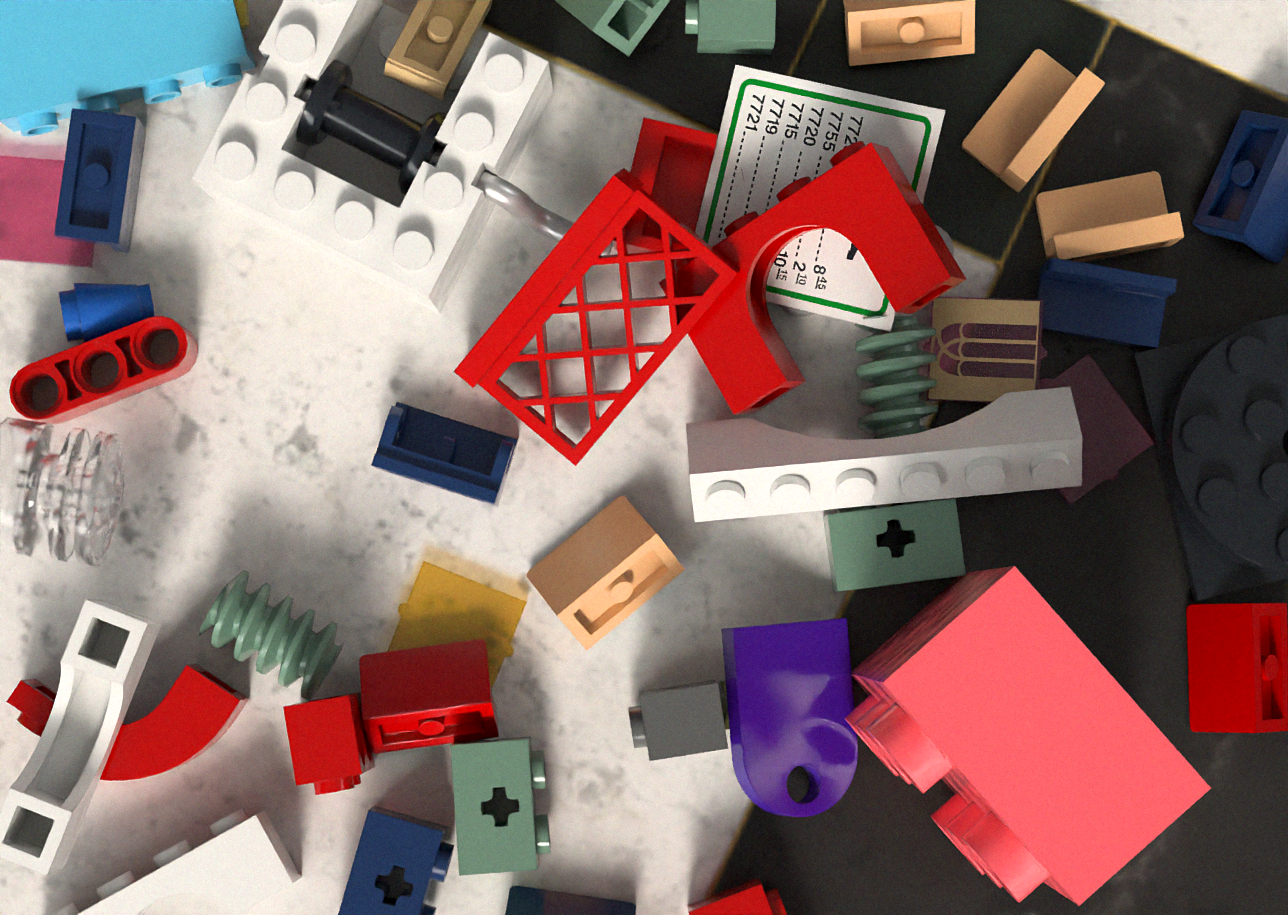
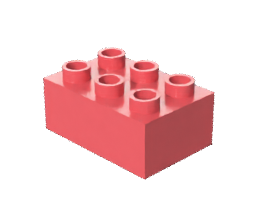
M1015 566L966 572V575L959 576L851 671L854 680L869 697L845 717V720L880 761L896 777L900 775L907 784L913 783L923 794L940 779L948 785L955 795L935 811L931 818L982 875L986 874L999 888L1004 887L1018 903L1044 882L1080 906L1211 789Z

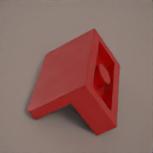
M1287 603L1190 604L1186 609L1190 729L1193 732L1220 733L1288 731Z
M483 639L367 654L360 657L362 720L373 754L499 737L497 712L491 690L488 650Z

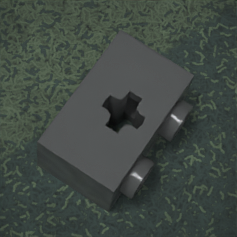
M715 680L640 691L641 705L629 707L628 709L634 748L647 747L649 761L728 749L719 686Z

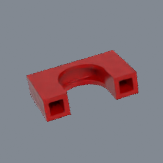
M858 141L843 148L829 160L832 165L831 169L813 181L807 176L787 185L776 195L779 201L778 204L760 216L757 211H753L734 220L724 229L727 237L712 247L740 271L687 334L734 415L755 414L806 382L774 327L766 303V285L771 267L780 252L799 236L815 230L832 229L846 237L859 250L894 311L898 313L913 314L967 280L888 147L872 142L865 146L863 141ZM699 257L681 258L674 261L677 295L705 293L719 276ZM666 278L658 283L667 296ZM695 303L678 305L680 321Z

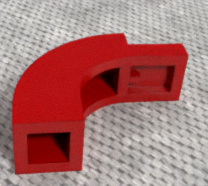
M186 664L164 699L152 712L135 722L121 725L100 780L126 781L141 779L188 763L208 750L227 732L250 698L199 664ZM37 679L20 680L6 702L21 711L17 721L41 737L57 693Z

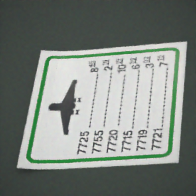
M735 65L695 232L713 247L727 237L724 229L734 220L753 211H757L760 216L779 203L776 195L784 187L807 176L813 181L832 168L829 160L837 152L858 141H863L865 146L872 142L888 147L920 202L923 204L946 110ZM832 229L811 231L794 239L780 252L769 272L766 285L767 302L891 332L895 311L855 245ZM885 316L877 319H863V317Z

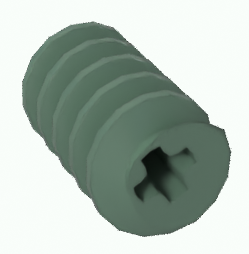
M885 316L863 317V319H877ZM895 316L891 332L855 323L857 328L873 333L871 336L856 341L855 351L874 358L873 361L856 368V377L874 383V386L858 392L856 400L862 405L875 409V412L858 418L857 427L876 434V437L872 439L916 434L932 429L920 425V419L938 412V405L919 399V393L937 387V380L919 374V367L937 361V354L919 349L918 342L935 336L936 329L917 323V318L912 316Z
M242 570L226 584L216 598L201 625L199 636L214 625L211 642L214 647L222 649L236 638L234 658L241 662H244L259 651L256 662L257 672L266 675L277 665L281 664L278 684L288 688L299 678L303 677L301 697L310 701L331 671L343 648L344 643L340 646L334 643L338 624L332 621L318 633L312 631L316 611L310 608L296 620L290 618L294 598L288 595L277 605L271 607L268 605L271 585L264 583L252 594L247 593L246 587L249 572Z

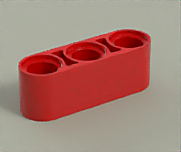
M163 316L146 318L21 368L11 380L9 389L11 403L18 413L28 419L49 425L63 423L183 376L196 363L198 355L197 341L191 331L171 318ZM174 332L179 342L178 353L168 363L155 364L150 353L151 343L161 333ZM104 355H114L119 366L116 379L106 387H96L91 376L93 364ZM52 377L58 385V398L52 407L39 411L33 404V389L39 381Z

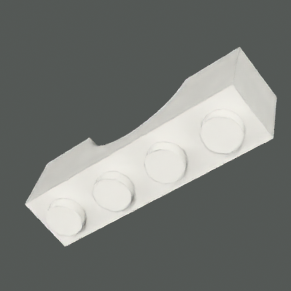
M85 599L60 661L61 678L59 688L45 729L24 770L9 788L0 811L1 858L44 875L52 874L65 867L162 623L103 600Z
M241 808L209 826L215 838L192 849L188 840L185 839L152 858L158 868L156 871L136 881L129 870L95 889L101 899L95 905L79 913L75 903L72 902L50 915H144L147 909L158 899L179 893H191L209 897L225 906L235 915H238L300 879L301 875L266 811L264 810L249 818L244 808Z

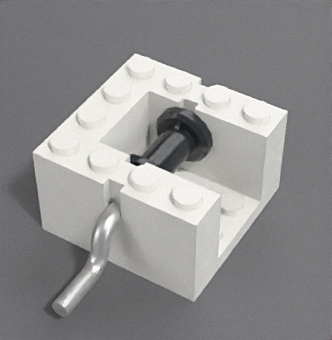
M283 0L258 48L265 60L262 61L257 69L255 77L248 73L243 77L192 176V179L216 203L438 314H441L496 205L507 210L525 226L557 243L563 238L574 222L536 203L527 193L508 182L553 94L549 62L489 32L480 51L470 46L442 101L383 75L387 58L407 23L409 15L385 4L383 0ZM614 242L608 246L602 255L610 254Z

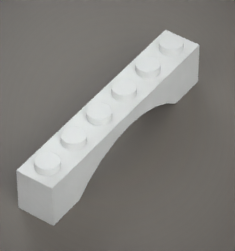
M1070 387L1005 393L983 409L953 423L921 433L885 439L842 440L812 437L778 429L750 417L686 423L689 475L695 522L1082 486V433Z

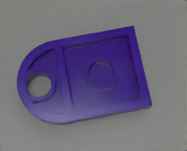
M847 618L721 629L732 762L736 778L742 790L753 803L772 814L808 817L826 811L836 804L849 788L856 771L858 759L857 733L845 720V717L854 710ZM800 766L808 776L809 788L805 797L795 802L788 794L787 778L795 767Z

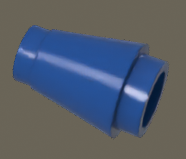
M74 283V289L59 292L68 342L84 339L85 343L146 318L155 317L149 284L137 286L136 284Z

